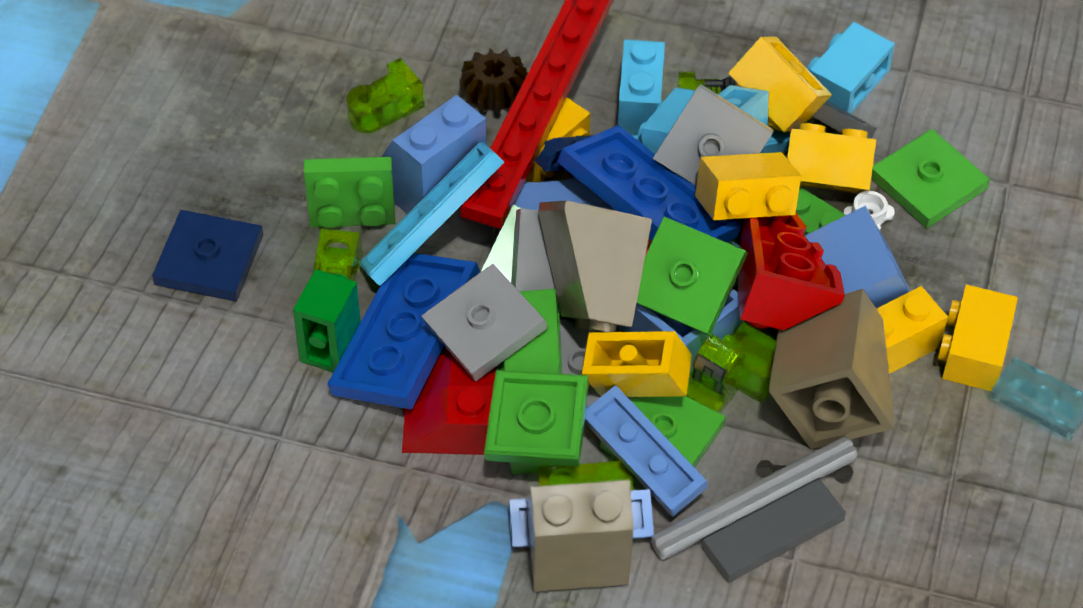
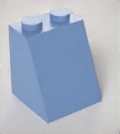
M458 95L394 138L382 155V157L392 158L395 205L406 214L479 142L487 145L486 118Z
M866 205L806 235L809 242L819 243L823 248L822 260L825 264L835 265L840 271L845 294L863 289L875 308H878L910 292L890 247Z

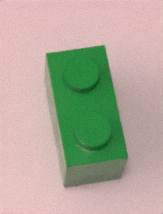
M315 269L293 308L300 362L332 373L335 371L361 322L357 282L350 280L342 274H330Z

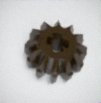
M490 47L487 54L483 55L474 52L471 60L464 61L461 69V78L459 79V89L462 92V96L465 97V101L473 108L478 107L481 115L487 111H494L498 117L501 110H510L528 74L527 68L523 67L520 56L510 57L507 49L500 54L494 53Z

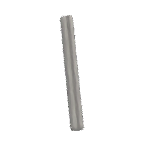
M842 437L656 533L651 539L652 547L661 560H666L817 478L821 479L853 462L858 455L857 450L848 437Z

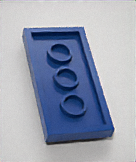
M619 125L562 148L557 162L569 171L575 179L582 182L603 199L607 205L618 212L652 219L649 238L652 241L664 216L726 243L737 238L743 224L737 219L713 220L695 197L696 187L688 180L654 160L655 154Z
M413 253L379 287L327 384L332 396L412 410L444 347L425 325L421 316L479 274L480 270L477 262Z

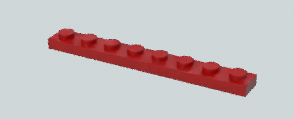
M565 0L490 147L504 163L461 205V217L502 229L535 162L534 160L538 156L614 0Z

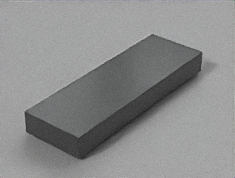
M817 478L706 537L702 541V549L726 582L729 583L844 521L846 511L820 478Z

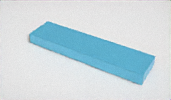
M479 142L359 264L381 286L504 163L503 160L486 144Z

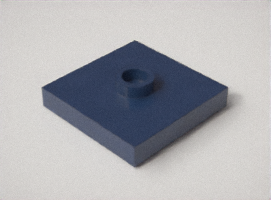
M180 209L153 272L154 285L237 302L263 237L262 225Z

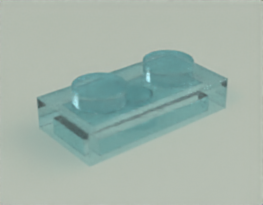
M1013 357L993 386L991 398L1072 440L1083 423V392L1016 357Z

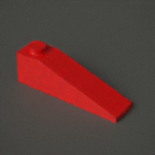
M797 213L787 216L742 218L740 249L745 250L748 255L739 272L738 305L740 320L747 321L750 325L757 328L766 329L772 327L786 330L843 302L845 292L840 271L835 265L825 264L822 260L823 248L819 243L808 241L804 235L807 227Z
M444 346L412 410L405 408L402 453L485 455L497 368H493L475 382Z

